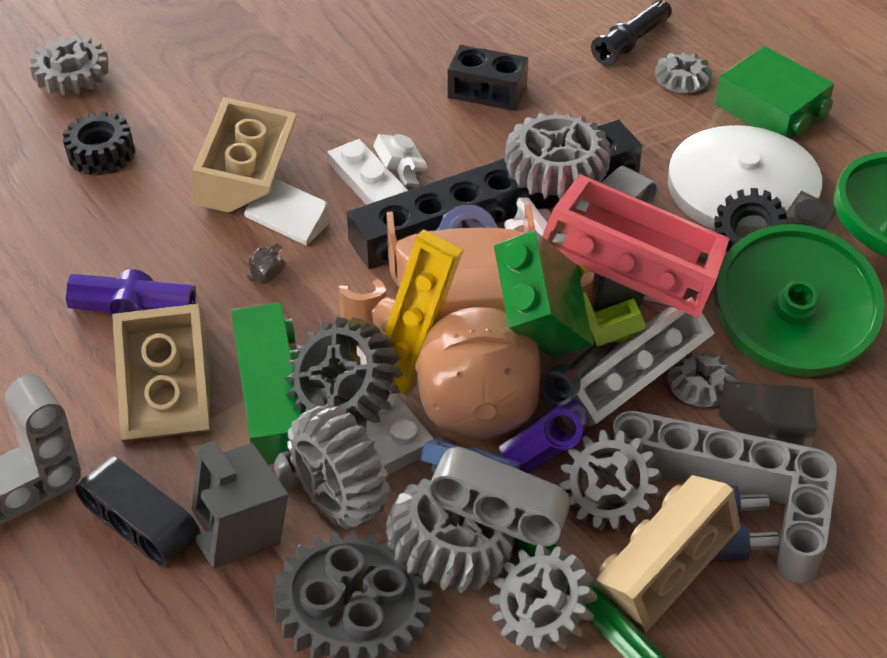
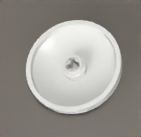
M721 126L696 133L677 147L669 165L668 187L673 200L687 216L712 230H715L714 217L718 216L717 208L720 204L726 206L725 198L731 195L735 200L738 198L737 191L744 189L745 195H751V188H758V193L761 196L764 190L771 192L772 200L777 196L781 200L782 207L786 209L788 224L801 225L810 218L817 208L822 190V175L814 158L802 146L781 134L751 126ZM747 216L739 221L736 232L741 237H745L752 232L766 228L767 222L760 216Z

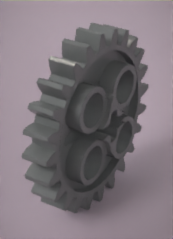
M351 529L348 540H341L336 531H331L330 542L325 543L319 537L314 536L312 550L299 544L296 550V559L292 557L284 559V571H277L276 587L273 590L275 622L282 623L281 635L283 638L294 636L293 650L295 652L307 647L311 648L310 658H321L323 655L329 658H378L380 656L382 658H395L397 650L408 655L411 653L412 641H421L424 626L429 624L433 592L428 591L429 582L424 585L423 576L418 573L407 575V563L395 562V553L387 547L388 539L381 545L376 544L375 533L370 532L365 541L358 540L356 531ZM341 620V622L339 623V625H338L337 627L332 628L333 626H335V624H336L337 622H339V621Z

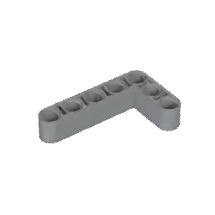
M26 375L18 378L8 387L5 393V402L19 447L0 456V525L67 492L78 482L81 476V468L65 410L43 379L37 375Z
M638 411L623 412L615 418L611 440H615L619 430L624 431L627 435L628 445L634 439L639 438L644 444L640 455L649 451L653 453L656 461L648 468L659 469L662 478L685 483L692 475L726 483L729 486H737L740 495L767 493L770 501L785 504L780 544L776 559L777 569L785 579L794 583L810 582L817 576L828 542L837 474V464L831 455L811 447ZM610 452V457H612L615 452ZM636 464L635 472L640 473L638 465Z

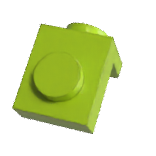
M586 292L583 293L591 333L597 347L612 341H627L636 336L638 331L646 329L643 316L634 298L594 313Z

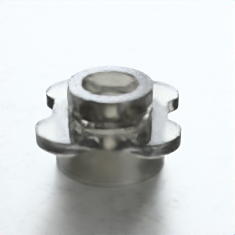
M279 243L272 245L269 249L262 247L250 257L248 265L250 272L247 275L249 281L258 279L262 284H266L274 280L283 271L286 261L279 255V252L282 250V246Z

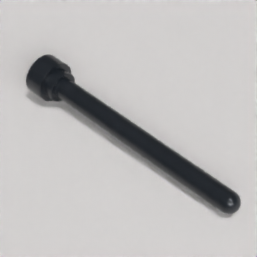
M612 341L598 347L596 342H594L593 346L587 348L569 366L557 365L550 369L540 381V391L543 397L549 403L557 406L569 403L580 391V379L619 342Z

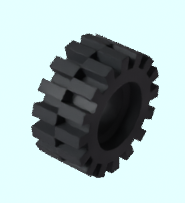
M101 111L100 116H95V113L91 112L88 113L89 118L84 119L80 116L76 118L77 124L70 122L67 125L68 130H64V138L62 140L68 161L71 166H74L76 171L80 172L83 169L86 175H91L92 171H96L97 176L104 175L103 170H109L110 174L116 172V166L123 169L127 166L126 161H132L135 147L129 123L127 124L124 117L119 119L117 113L113 112L108 117L107 111ZM98 142H105L99 145H92Z
M751 188V195H745L744 189L738 190V198L735 200L731 195L725 198L726 206L720 204L717 208L718 216L714 217L715 232L730 238L726 248L727 252L742 239L736 232V227L739 221L747 216L762 217L767 222V227L788 224L787 212L785 207H782L781 200L777 196L772 200L771 192L764 190L762 196L759 195L758 188Z

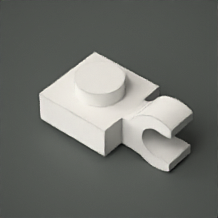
M378 134L373 147L386 169H395L404 186L419 187L420 183L416 178V172H426L427 164L411 138L401 134L394 136Z

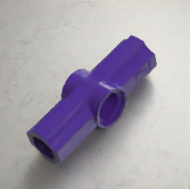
M129 269L123 271L119 278L70 274L67 281L65 300L67 308L109 312L112 316L115 313L196 304L197 293L195 285L156 282L143 271Z

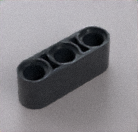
M111 456L75 485L77 496L92 514L160 567H165L196 541L197 535L201 534L197 523L184 508L116 457Z

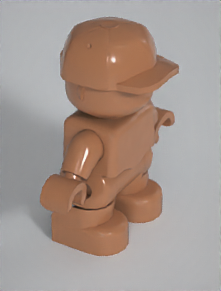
M531 204L524 207V232L502 228H460L428 231L463 250L439 320L429 330L423 342L422 351H420L419 358L415 363L419 395L428 418L434 422L437 431L442 437L453 440L452 444L457 446L487 447L504 442L517 433L521 425L531 418L538 404L541 381V360L538 344L525 335H518L508 327L494 251L495 244L535 230ZM387 212L389 269L393 282L400 287L418 234L397 240L393 212ZM587 272L583 274L581 286L583 293L586 292L592 306L595 273ZM380 279L372 282V293L356 294L349 290V286L339 285L340 317H345L348 320L352 317L361 318L368 324L373 323L384 333L395 302V298L386 297L384 283Z

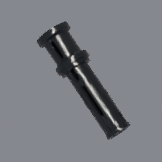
M656 0L651 6L638 13L628 22L616 23L609 29L608 34L597 36L591 43L593 57L602 65L609 66L614 64L621 53H629L635 48L639 38L671 17L672 8L667 1L663 3V0Z

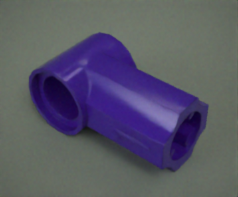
M571 400L566 405H554L547 413L499 445L502 456L521 462L519 470L530 473L561 451L574 447L580 441L588 425L587 411L585 407L574 400ZM559 415L570 417L576 425V431L565 433L559 430L555 424V417Z

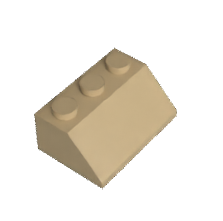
M223 97L192 170L191 204L229 213L268 194L296 121L297 113Z
M692 475L683 486L676 485L665 496L660 511L651 520H643L633 531L630 538L631 542L619 555L613 554L608 557L600 567L599 577L595 580L599 590L625 617L646 633L741 528L734 489L726 483Z

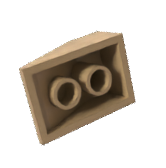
M192 304L112 314L121 441L127 442L210 432V359L206 317L200 305Z

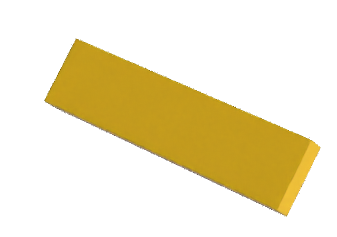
M424 229L416 236L384 332L394 343L392 349L397 351L401 357L395 366L400 368L403 376L393 380V384L398 387L401 393L407 396L414 389L418 379L415 363L419 358L420 351H422L423 342L429 330L439 320L463 253L462 249Z

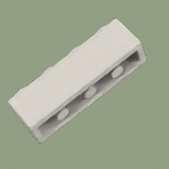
M693 298L687 299L688 301L695 303ZM672 306L664 309L645 323L646 329L638 331L636 336L627 341L619 342L580 379V391L572 399L585 407L588 414L587 427L600 422L714 335L715 332L702 312L699 318ZM560 415L569 431H576L574 421L568 416Z

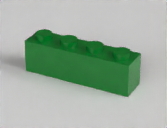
M281 302L231 309L250 443L254 444L268 465L275 463L278 454L289 451L287 448V442L289 441L288 430L292 427V422L300 418L301 409H293L298 397L290 398L286 396L294 387V385H290L284 379L294 373V368L290 366L288 361L297 359L299 352L298 349H289V344L296 343L292 318L284 319Z

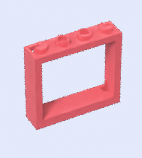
M581 174L553 208L542 235L576 265L699 318L717 280L730 239ZM581 200L589 203L586 212L576 208ZM559 232L566 234L563 245L553 242V239ZM701 251L709 254L706 264L697 261ZM687 288L698 292L695 303L683 299Z

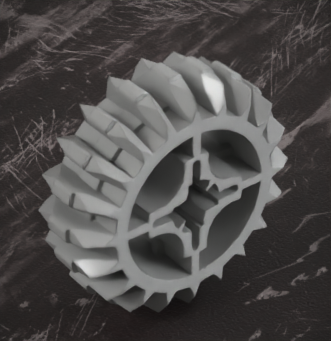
M555 111L552 115L546 116L539 112L537 119L526 117L524 124H515L514 131L509 133L508 140L506 141L505 162L509 176L517 181L518 188L527 187L530 195L537 192L543 193L544 199L549 195L558 196L561 199L580 174L601 183L609 170L611 149L609 148L605 132L598 130L597 123H586L585 116L574 118L570 112L564 116L558 115Z
M328 403L306 411L300 415V418L292 422V427L288 430L289 441L287 442V448L292 453L290 462L295 466L297 471L295 476L300 479L303 491L308 493L311 503L319 507L322 516L325 518L329 517L331 523L335 526L340 525L344 529H348L360 524L364 525L375 519L377 514L384 511V506L389 503L387 494L390 492V487L385 480L388 474L382 467L380 461L382 456L377 454L374 448V441H371L366 435L365 427L359 426L356 423L354 415L351 413L346 414L345 409L341 406L335 407Z
M423 478L419 485L409 484L407 489L402 494H399L398 499L394 501L386 524V533L389 540L387 547L395 551V562L407 563V575L418 573L423 576L424 585L429 581H434L440 584L442 591L449 585L454 586L460 593H463L469 586L479 591L484 584H493L494 579L498 578L500 573H502L505 562L510 561L515 537L435 504L428 492L430 480Z

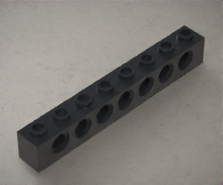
M619 119L597 126L598 130L605 132L609 148L611 149L609 170L602 181L620 166H625L639 173L643 147L640 141ZM505 158L347 211L348 240L369 270L389 263L387 212H393L395 236L397 240H401L408 236L419 234L423 229L426 231H436L440 227L443 215L450 212L456 206L475 205L481 207L492 216L497 225L515 217L518 209L516 204L518 198H529L537 209L558 203L560 199L554 195H549L544 199L543 193L537 192L530 195L527 187L518 188L517 181L509 176Z

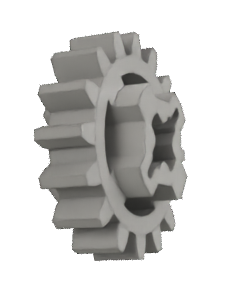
M73 35L71 40H65L63 36H60L59 42L55 43L48 40L45 42L46 48L37 47L35 49L36 55L30 56L31 65L29 66L33 81H36L38 88L46 87L47 93L50 94L57 89L60 90L61 95H66L68 90H74L76 94H80V88L82 87L92 90L94 88L93 82H103V74L109 73L106 49H102L100 42L92 44L91 37L80 40L78 35Z
M600 430L599 442L593 443L587 436L583 437L585 449L582 452L570 448L568 451L575 460L573 465H561V470L570 477V480L559 484L566 493L573 494L569 497V509L574 510L581 507L576 518L584 524L594 517L593 527L598 531H602L606 522H610L616 532H621L622 520L628 519L634 526L639 525L636 513L642 510L645 513L651 514L653 509L647 503L648 497L655 498L661 495L660 490L651 485V482L662 478L661 472L656 468H648L656 461L655 456L651 451L640 455L644 447L643 442L636 438L628 445L627 435L624 431L619 430L615 440H611L605 430ZM615 452L612 457L596 458L604 453ZM636 464L640 471L638 490L634 488L631 477L636 470ZM597 471H600L605 476H616L625 491H622L617 486L605 485ZM584 472L588 475L589 487L584 492L586 494L585 497L581 486ZM621 502L626 504L618 509L606 510L609 504Z
M537 545L535 556L533 557L524 550L519 551L520 563L514 566L512 563L505 562L504 568L509 573L506 579L495 578L493 581L501 589L499 595L489 598V603L499 610L492 616V620L503 628L501 634L511 643L516 642L526 652H530L535 646L541 653L548 654L551 642H555L564 650L568 647L566 636L569 633H573L578 637L584 634L578 626L580 620H593L594 615L585 608L586 603H592L597 600V595L588 587L594 582L593 576L586 569H583L584 564L574 554L569 556L559 546H556L552 553H550L543 545ZM569 585H570V596H568V595H567V592H566ZM516 603H518V605H519L517 611H516Z

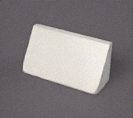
M274 178L270 192L250 202L244 212L245 217L306 246L330 224L329 206L326 201Z

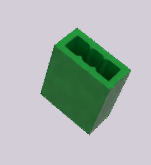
M763 46L720 75L715 105L753 127L770 130L792 139L796 135L803 134L808 126L819 118L823 119L828 115L833 105L831 96L834 83L767 46Z
M535 230L495 244L494 251L509 329L518 335H525L538 344V348L553 359L593 346L578 266Z

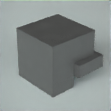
M216 441L198 446L191 510L205 530V533L196 536V543L212 568L276 546L281 541L289 494L253 443L225 452L221 450Z

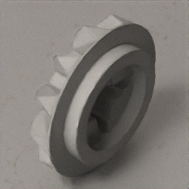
M682 51L680 55L669 53L667 58H660L655 69V77L663 87L680 93H692L700 91L709 85L712 69L708 67V60L698 59L697 54L686 55Z
M707 349L702 355H696L691 351L670 367L667 375L668 386L672 393L683 402L697 407H713L723 404L732 397L737 384L734 366L726 365L723 356L710 357ZM696 371L701 372L704 376H710L709 384L701 376L695 377Z

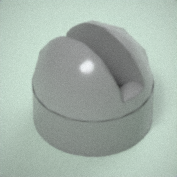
M290 451L281 452L274 463V474L286 489L302 487L300 479L295 476L297 471L292 473L290 464H292L290 462L292 453Z

